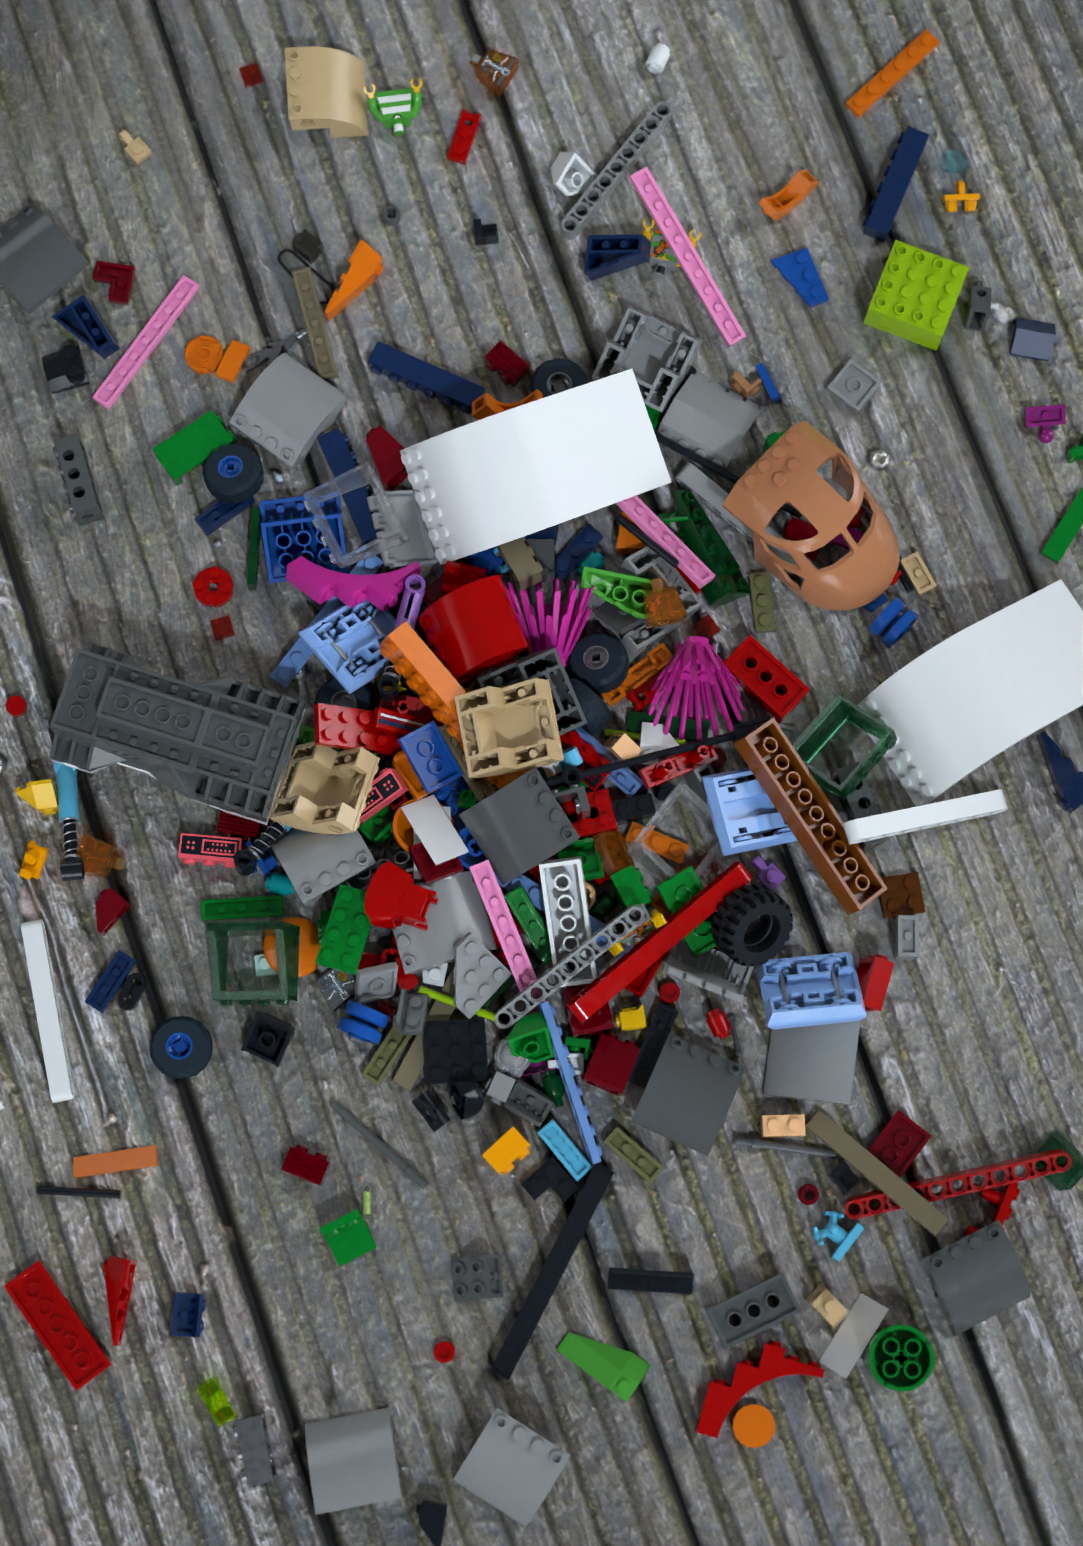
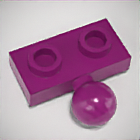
M1065 404L1025 407V427L1041 426L1042 429L1038 433L1039 441L1044 444L1050 443L1054 438V433L1049 426L1066 424Z

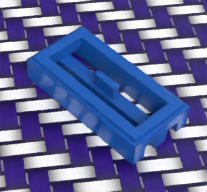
M763 363L755 365L772 401L775 404L780 402L781 397Z

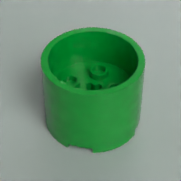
M890 1324L882 1326L875 1331L863 1351V1362L868 1375L878 1385L894 1391L906 1392L917 1389L931 1375L934 1367V1351L928 1339L917 1329L906 1325ZM899 1352L905 1356V1359L901 1360L900 1364L898 1360H895V1356H898Z

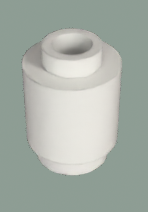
M658 43L652 48L645 62L649 72L657 74L663 71L670 56V49L666 45Z

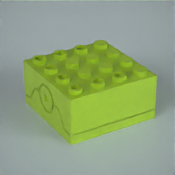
M895 240L863 324L937 351L970 267Z

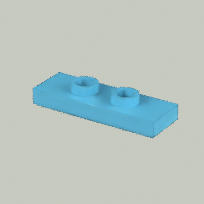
M553 1119L537 1132L576 1181L593 1169L591 1164Z

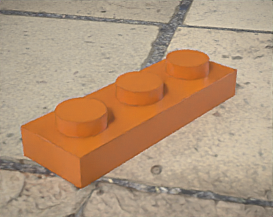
M632 822L625 838V842L679 865L682 864L689 847L685 843L635 822Z

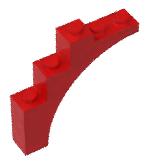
M769 1340L768 1344L763 1342L757 1367H753L754 1362L742 1359L741 1363L736 1362L730 1386H726L727 1381L717 1378L714 1379V1382H708L695 1431L718 1438L721 1426L730 1410L739 1399L756 1386L768 1380L788 1375H810L823 1378L825 1370L820 1368L821 1364L808 1360L807 1364L799 1362L800 1358L788 1354L787 1358H784L786 1349L781 1348L782 1343Z

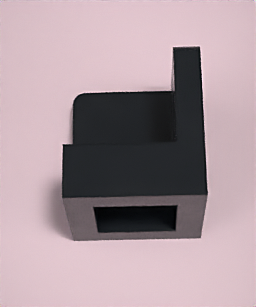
M473 219L475 245L499 243L497 224L482 225L481 219Z
M842 1161L827 1175L843 1194H847L859 1181L845 1161Z

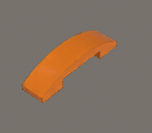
M663 642L628 670L626 679L618 688L601 694L610 707L625 699L629 692L665 668L673 655Z

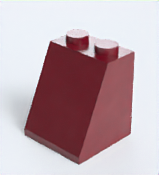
M379 425L376 429L372 428L367 433V448L383 491H394L408 477L400 454V450L405 448Z
M590 983L580 986H566L562 990L573 1038H584L613 1032L614 1030L608 1002L583 1022H579L567 1007V1003Z
M606 1032L605 1035L601 1033L583 1082L622 1097L640 1048H637V1043L630 1040L625 1042L617 1040L618 1036Z

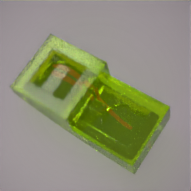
M215 1376L196 1387V1391L207 1406L210 1415L218 1427H221L237 1416Z

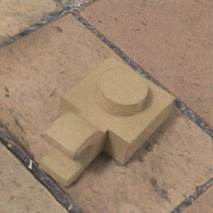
M125 129L119 133L120 139L127 145L124 148L125 153L137 165L152 154L151 149L139 137L133 140Z

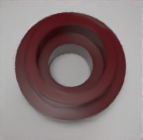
M805 1184L799 1188L798 1198L801 1203L812 1205L818 1200L819 1191L814 1185ZM807 1190L812 1193V1197L810 1199H807L804 1196V1193Z

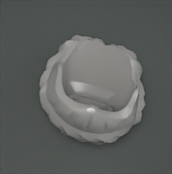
M507 1037L500 1040L498 1046H496L494 1069L503 1074L507 1073L513 1078H520L531 1062L522 1056L515 1057L511 1055Z

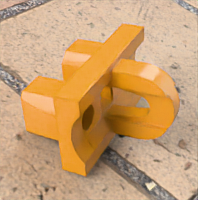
M958 180L956 183V194L941 196V202L945 203L946 213L957 212V202L964 201V212H974L977 200L980 199V193L965 194V183L963 180Z
M30 840L19 875L27 880H30L32 877L38 880L47 861L49 849L38 846L35 841Z

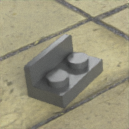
M406 988L401 989V994L397 996L396 1001L398 1011L393 1017V1025L396 1026L399 1034L423 1036L430 999L428 995L408 994Z

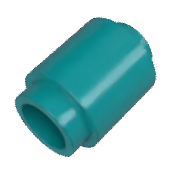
M590 551L578 564L576 572L582 577L584 566L601 569L605 565L603 562L605 558L597 551L594 553Z
M272 872L271 876H267L265 888H269L268 892L285 896L294 894L295 888L287 875Z

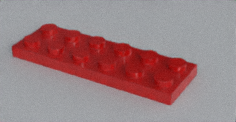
M323 703L314 705L315 745L348 750L362 747L370 753L394 756L399 751H402L397 740L404 736L373 728L374 711Z
M40 1260L4 1285L8 1294L75 1391L81 1389L112 1365Z

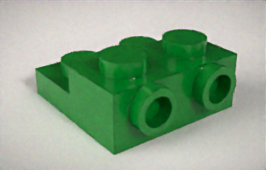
M583 837L557 852L558 859L581 856L584 881L604 878L597 837Z

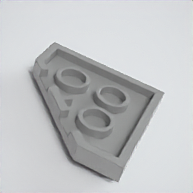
M468 931L454 946L455 996H453V1004L467 1018L471 1019L512 973Z

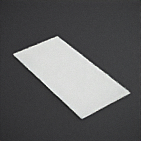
M434 795L401 807L435 865L469 852Z
M861 1293L819 1362L842 1377L847 1378L889 1309Z

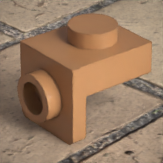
M737 371L732 375L730 383L736 393H740L747 399L750 396H756L760 392L762 380L759 378L753 384H750Z

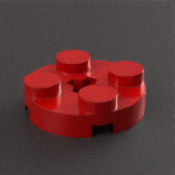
M213 566L204 569L196 576L193 581L194 594L197 600L204 606L221 607L232 598L234 584L232 578L225 570ZM217 583L218 590L216 592L214 590L209 591L210 584Z

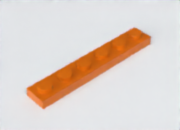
M927 29L924 30L846 102L845 106L859 119L939 45L940 41Z

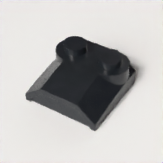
M68 345L62 351L42 357V364L51 394L90 384L79 346Z
M258 1011L241 1050L279 1067L288 1045L294 1037L296 1028L271 1014Z

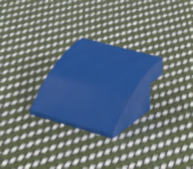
M339 490L259 501L262 518L261 530L269 583L287 581V564L300 556L326 569L349 573Z

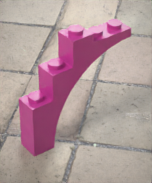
M300 556L287 564L286 580L319 605L335 596L347 606L353 608L366 599L384 612L388 608L395 606L398 601V594H401L405 589L406 579L410 575H420L421 565L415 561L406 567L387 573L355 575L326 569Z

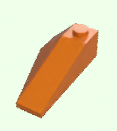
M361 239L348 261L350 263L348 272L343 273L340 278V289L334 291L324 314L327 321L332 320L376 280L377 276L380 277L384 271L383 258Z

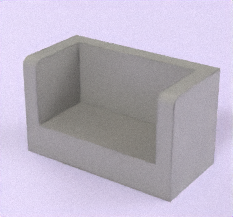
M898 915L895 918V959L916 960L919 957V916Z

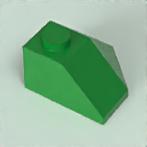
M541 1011L520 1018L507 1036L511 1055L515 1057L522 1056L532 1063H538L555 1057L548 1026Z

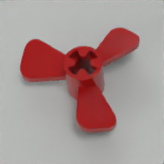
M393 936L392 948L385 950L382 955L363 952L358 970L386 964L388 957L395 954L397 957L395 961L398 965L397 982L400 989L406 988L409 991L418 985L419 980L414 974H405L395 936Z

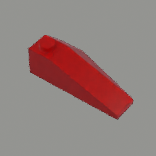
M109 1256L108 1260L104 1261L103 1273H105L113 1346H121L137 1260Z

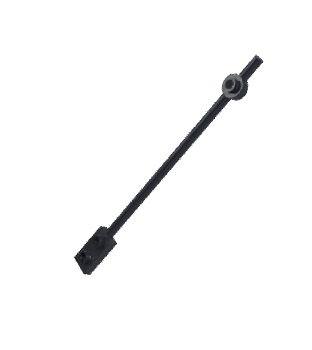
M654 431L657 441L734 484L740 479L735 474ZM785 503L777 511L784 510L798 519L802 517V514L788 503Z
M769 715L733 724V731L730 733L585 770L569 766L564 769L561 776L544 781L548 787L564 784L566 787L575 784L580 785L583 778L696 750L701 745L708 747L731 740L737 742L756 727L771 719ZM568 776H573L575 780L570 781Z

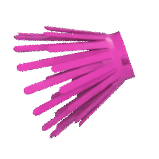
M555 579L553 583L552 615L550 603L545 604L544 613L542 582L536 583L539 626L535 606L530 604L527 588L520 590L527 620L526 624L513 584L508 582V591L504 585L529 646L525 649L527 655L556 647L563 666L566 667L568 665L569 656L593 610H589L590 607H587L595 585L590 588V591L589 588H581L572 616L577 590H574L576 581L574 579L571 580L567 600L561 606L559 617L561 596L559 580Z
M690 636L686 638V643L682 645L680 640L675 647L674 655L652 687L651 691L655 690L660 683L651 703L653 705L649 711V716L653 714L661 695L664 693L653 721V726L658 724L673 686L675 687L663 730L665 735L669 733L672 717L677 716L683 687L678 738L680 740L684 739L686 718L693 719L694 698L696 740H702L701 699L704 718L706 720L710 718L713 736L719 735L710 685L718 711L724 716L728 730L730 732L733 731L717 678L737 720L742 722V717L732 697L733 695L740 709L744 711L739 698L741 694L735 684L737 686L740 685L715 652V645L712 644L711 646L709 644V639L700 636Z

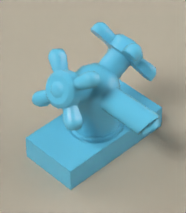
M834 1210L826 1211L823 1213V1216H828L829 1222L820 1231H818L817 1226L812 1227L813 1237L819 1246L824 1245L822 1239L828 1237L838 1245L831 1258L839 1262L863 1231L864 1227L859 1223H855L852 1229L847 1232L837 1224V1218H844V1214Z

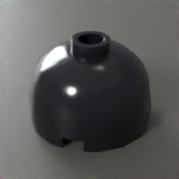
M460 1077L448 1082L449 1098L453 1096L455 1104H452V1107L461 1120L469 1119L482 1110L484 1097H486L482 1085L479 1086L475 1080L469 1077Z

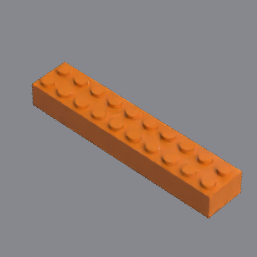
M405 621L378 646L380 652L393 663L395 671L404 676L408 686L420 695L422 703L431 708L434 717L438 721H442L447 727L446 730L449 735L459 741L460 747L464 751L454 697L467 692L407 621ZM529 770L486 778L491 784H495L498 789H501Z

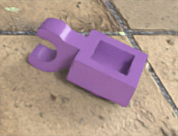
M759 855L751 862L760 871L757 878L771 890L786 878L773 863L767 866Z

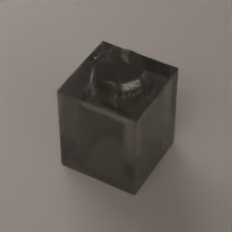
M306 229L301 233H297L292 240L293 250L310 265L324 251L322 243Z

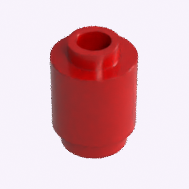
M720 1007L705 1014L706 1022L714 1038L719 1037L722 1040L731 1035L730 1031L733 1028L725 1012H722Z

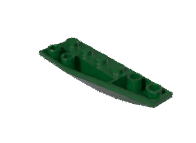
M691 490L675 491L678 517H689L688 520L679 521L684 544L716 575L711 582L702 587L709 605H724L750 594L748 583L740 571L738 562Z

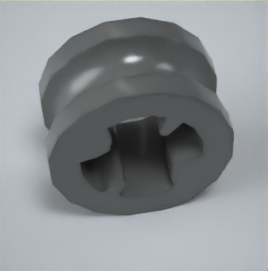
M390 205L384 209V221L388 225H396L400 222L401 214L397 206ZM392 212L393 214L395 212L396 217L393 219L392 217L389 218L388 213Z

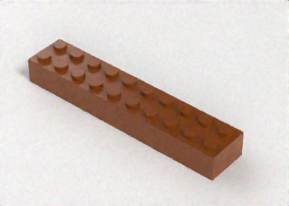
M774 717L762 723L734 743V746L847 915L860 911L888 889L858 843H848L843 827L844 822Z

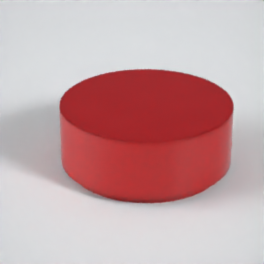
M12 696L6 702V710L10 715L19 717L26 712L27 703L21 696Z
M667 982L661 986L659 996L665 1003H674L680 996V989L675 983Z
M439 1342L434 1348V1356L437 1361L448 1363L455 1356V1348L450 1342Z

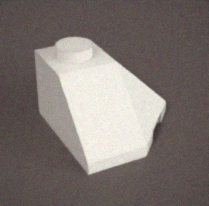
M560 152L551 167L553 183L565 196L584 193L597 178L595 172L575 152Z
M642 722L640 748L642 751L639 755L679 746V744L670 733L667 735L663 733V724L653 726V723ZM672 756L653 760L642 764L652 765L667 758H670Z

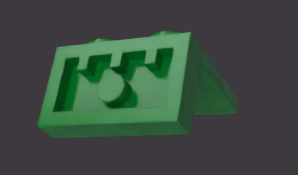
M355 1209L319 1228L339 1266L377 1247L359 1209Z

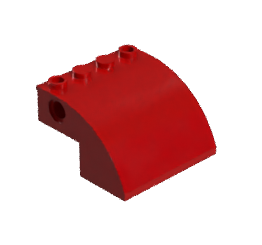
M500 575L489 576L461 586L435 601L418 616L431 651L461 686H466L474 679L473 677L479 675L487 667H498L512 661L529 647Z

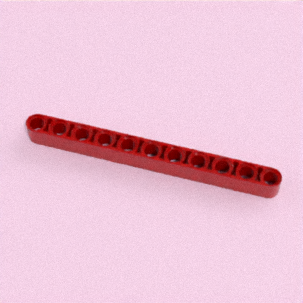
M737 861L729 866L667 918L666 924L657 929L655 928L567 1003V1007L579 1022L587 1020L713 914L718 906L723 904L725 901L723 899L727 895L730 896L735 889H742V886L747 885L752 880V876L743 864Z
M1053 1149L907 1184L913 1189H919L921 1191L920 1195L928 1202H933L1064 1172L1071 1167L1072 1159L1065 1150ZM1058 1156H1065L1066 1160L1063 1164H1056ZM1037 1161H1045L1042 1169H1035ZM1023 1165L1024 1171L1020 1174H1015V1167ZM1002 1170L1004 1174L1001 1178H993L995 1171ZM975 1175H982L983 1179L980 1183L975 1184L972 1182ZM956 1179L962 1181V1185L959 1188H953L951 1185ZM935 1184L942 1186L938 1193L931 1192V1187ZM881 1190L850 1196L843 1204L846 1215L851 1219H859L902 1209L896 1203L889 1201V1197ZM871 1199H878L880 1203L877 1207H870L869 1201ZM852 1203L859 1205V1209L855 1212L848 1210L849 1205Z

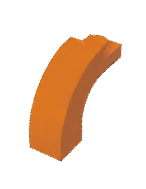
M807 169L800 170L783 189L772 196L763 197L758 204L766 215L771 216L774 221L779 220L802 203L819 182Z
M536 389L516 403H502L486 392L472 402V416L477 420H481L542 399L543 393Z

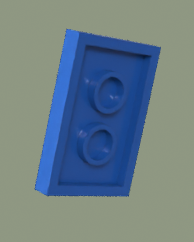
M434 721L397 740L426 794L463 775Z

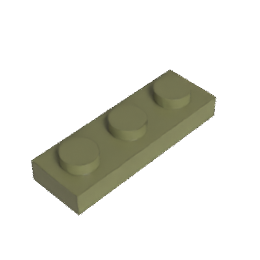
M769 572L751 573L748 575L755 634L775 632L776 626Z
M393 1026L361 1076L379 1087L413 1035L399 1034L396 1026Z
M618 1127L603 1142L650 1184L664 1169L660 1163Z

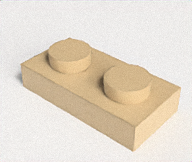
M918 551L899 561L918 596L936 588L937 585Z

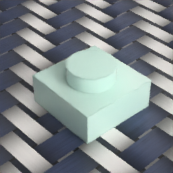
M264 954L254 956L257 977L278 974L269 966Z

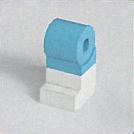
M576 746L562 750L563 761L542 766L548 778L563 772L569 766L576 767L583 763V759Z

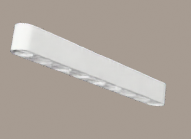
M1002 789L854 819L845 822L843 827L848 843L856 844L994 815L1008 810V806Z
M43 919L21 923L50 1096L53 1103L71 1100L75 1098L45 925Z

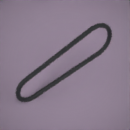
M285 249L281 251L278 255L279 264L292 278V273L281 262V255L283 253L290 252L296 258H298L304 265H306L307 267H311L300 256H298L294 251L290 249ZM311 267V271L314 272L331 288L333 295L334 287L332 286V284L329 283L323 276H321L315 269ZM331 297L327 301H320V304L323 305L329 303Z

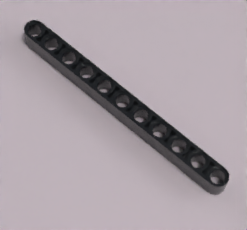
M599 1163L594 1165L490 1369L491 1372L509 1381L615 1173L614 1171Z

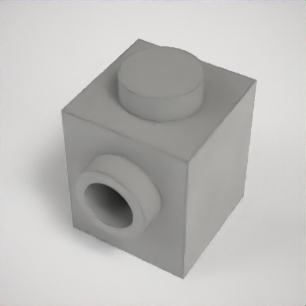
M497 1071L493 1079L489 1078L485 1090L488 1091L487 1096L490 1097L489 1101L497 1105H501V1102L505 1104L516 1083V1079Z

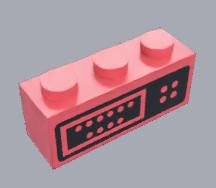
M385 768L372 781L373 786L368 793L366 807L361 813L360 824L367 821L409 790L397 769Z
M181 833L178 858L183 861V864L195 865V862H203L204 866L215 867L216 864H224L225 868L235 869L233 858L237 851L244 849V841L242 838Z

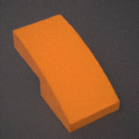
M232 340L219 364L215 376L234 383L242 370V364L249 355L251 347Z

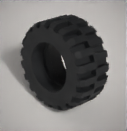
M760 884L742 886V889L732 891L733 894L727 895L723 899L725 900L723 904L718 906V912L713 917L712 937L716 946L735 963L741 966L752 967L759 966V963L764 964L768 962V959H773L777 956L776 953L779 950L782 951L785 947L784 943L789 940V933L793 928L791 923L793 922V914L786 901L767 886ZM760 916L756 926L745 934L751 922Z

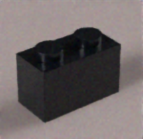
M651 793L611 802L617 826L652 818L656 815Z

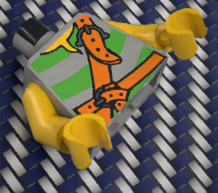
M644 218L643 226L645 230H643L642 234L651 242L649 265L656 267L654 272L656 277L665 278L667 270L674 272L681 266L660 230L653 228V231H651V228L654 226L653 218L650 226L645 224ZM694 229L689 232V238L694 248H696V241L701 238L702 233L699 232L698 237L694 238L692 236Z
M643 903L640 904L645 912L643 922L608 950L615 957L624 950L622 946L633 948L655 928L657 929L667 923L663 914L655 909L648 913ZM632 910L629 916L636 920L641 917V913L638 910ZM615 923L613 925V929L616 932H622L625 929L622 923Z

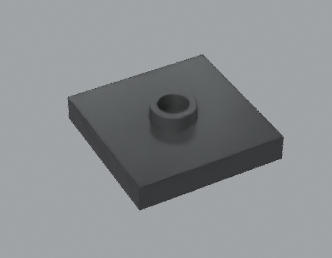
M609 602L595 609V615L621 635L648 621L636 618Z

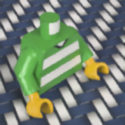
M414 78L411 80V86L414 88V91H412V88L375 92V86L371 83L372 91L367 92L365 85L363 86V91L368 94L367 102L370 113L378 122L383 123L385 128H393L395 136L405 134L404 126L412 125V119L417 117L421 109L422 92L420 87L423 84L421 78L419 86L413 84Z

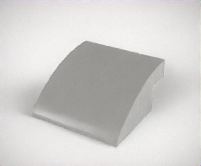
M861 1021L771 1029L763 1095L820 1104L828 1102L850 1105Z
M389 1408L305 1424L308 1465L316 1515L403 1497L399 1478L400 1468Z

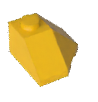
M52 779L32 781L26 783V788L24 789L22 787L14 789L20 798L40 813L54 815L58 811L57 784Z

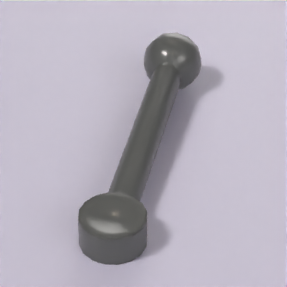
M730 1015L728 1020L733 1028L732 1033L736 1048L735 1056L741 1058L743 1052L739 1047L735 1027L736 1017Z

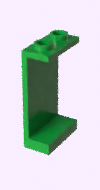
M212 410L152 449L154 455L176 486L183 483L181 478L183 475L205 462L213 451L223 445L234 444L235 436L230 429L225 430L223 419L219 414L215 416Z

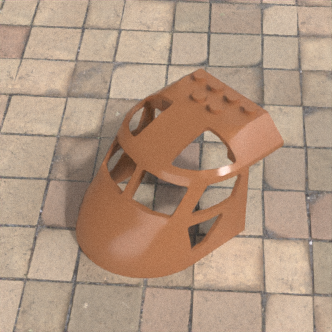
M806 421L791 426L735 483L723 503V508L753 531L754 560L781 582H784L786 586L803 600L819 608L851 610L874 601L886 591L897 572L900 559L899 543L885 512L876 502L847 455ZM832 459V480L852 495L850 501H846L816 472L822 464H827ZM788 502L812 524L818 534L810 539L792 541L772 536L766 533L765 529L776 512ZM862 503L872 511L869 528L856 544L846 527L856 515ZM841 534L850 547V552L833 565L817 569L805 557V553L825 546L837 535ZM765 542L789 552L799 566L788 563L776 556L768 549ZM784 569L803 577L802 587L791 580Z

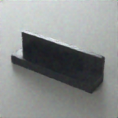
M609 1267L608 1289L692 1295L694 1273Z

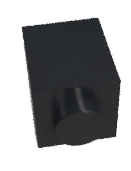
M422 1500L421 1505L417 1504L415 1518H419L418 1524L434 1546H442L448 1503Z

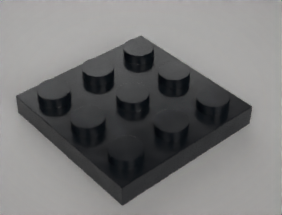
M485 1018L425 1022L423 1048L426 1084L448 1083L460 1077H469L475 1081L488 1080Z

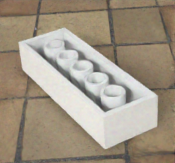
M581 856L547 860L539 864L553 966L592 936ZM586 948L582 949L580 954L583 958H589L592 952ZM596 960L561 987L588 984L598 977ZM569 961L564 964V968L568 971L576 968L573 962ZM554 975L556 984L558 983L559 978L557 975Z

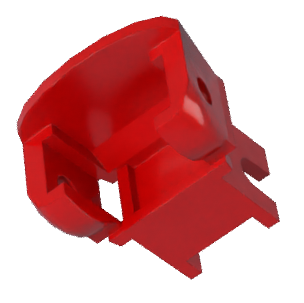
M391 861L385 862L378 868L369 883L364 902L365 914L369 917L370 924L376 927L395 929L396 926L401 927L403 923L427 931L428 925H426L427 919L425 915L430 903L438 904L439 901L436 899L437 892L414 885L412 874L401 869Z

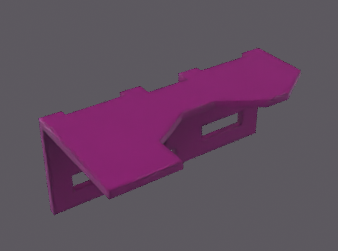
M547 1061L538 1062V1065L531 1062V1065L524 1070L522 1076L557 1068L545 1070V1068H548ZM533 1071V1073L525 1075V1072Z

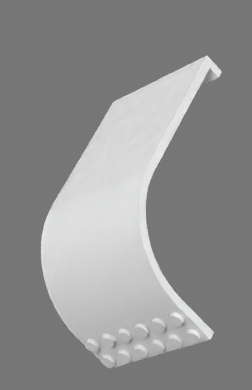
M633 369L500 412L400 450L402 463L405 465L408 473V480L412 484L415 500L419 504L422 519L427 526L428 536L433 543L435 556L439 560L440 565L447 563V560L454 561L671 483Z
M1060 579L937 644L889 677L852 709L916 807L930 804L955 783L996 755L1083 706V610Z

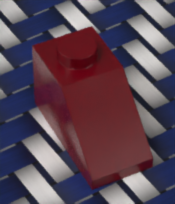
M110 887L107 890L103 889L97 896L98 900L96 901L97 932L103 937L131 906Z

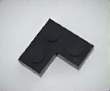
M553 1157L521 1183L522 1187L534 1200L549 1187L554 1190L563 1202L580 1189Z

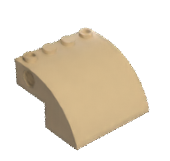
M313 46L285 48L288 116L292 130L329 128L330 138L369 136L366 93L363 91V86L365 85L366 87L364 62L350 53L333 48Z
M533 678L504 688L487 686L454 697L469 778L516 773L564 760L549 679Z
M315 741L294 746L269 818L292 828L319 834L355 832L360 825L359 819L366 807V799L372 789L374 775L379 769L378 763L380 758L362 747L337 752L327 746L315 745Z

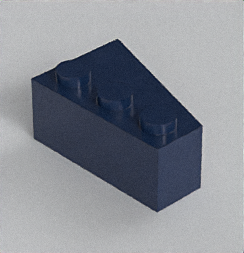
M644 234L588 235L584 274L593 281L648 262L651 242Z
M82 295L51 316L103 359L121 349L96 308L85 295Z

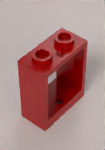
M868 955V958H861L859 960L856 972L866 1012L882 1010L894 963L887 961L888 957L883 955Z

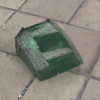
M1053 1130L1034 1154L1053 1149L1065 1150L1072 1159L1071 1167L1064 1172L1043 1177L1058 1191L1070 1190L1083 1176V1155L1059 1131ZM1063 1155L1058 1156L1056 1164H1063L1066 1157ZM1037 1161L1035 1169H1042L1045 1161Z

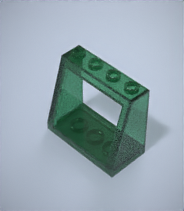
M837 693L792 743V746L818 785L844 800L855 791L858 783L868 776L873 766L881 762L883 755L894 747L897 737L893 729L840 693ZM847 721L881 740L842 784L838 785L809 763Z
M285 921L207 923L206 932L212 1000L220 1002L221 1006H233V1002H239V1005L251 1006L252 1002H258V1005H270V1002H277V1005H289V1001H297L300 945L299 926ZM275 936L280 990L226 991L229 937Z

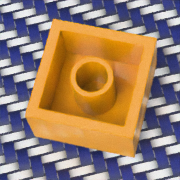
M513 1126L483 1153L482 1157L499 1176L502 1173L506 1176L514 1168L513 1163L517 1159L522 1161L530 1153L528 1150L530 1144Z

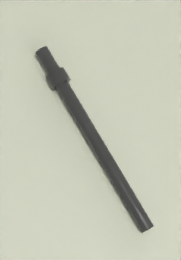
M336 1100L332 1102L330 1107L404 1172L403 1175L409 1180L412 1179L422 1189L428 1185V1182L417 1173L416 1168L404 1162Z
M754 1136L752 1138L735 1137V1145L749 1146L755 1150L763 1148L844 1160L832 1149L761 1140V1137Z

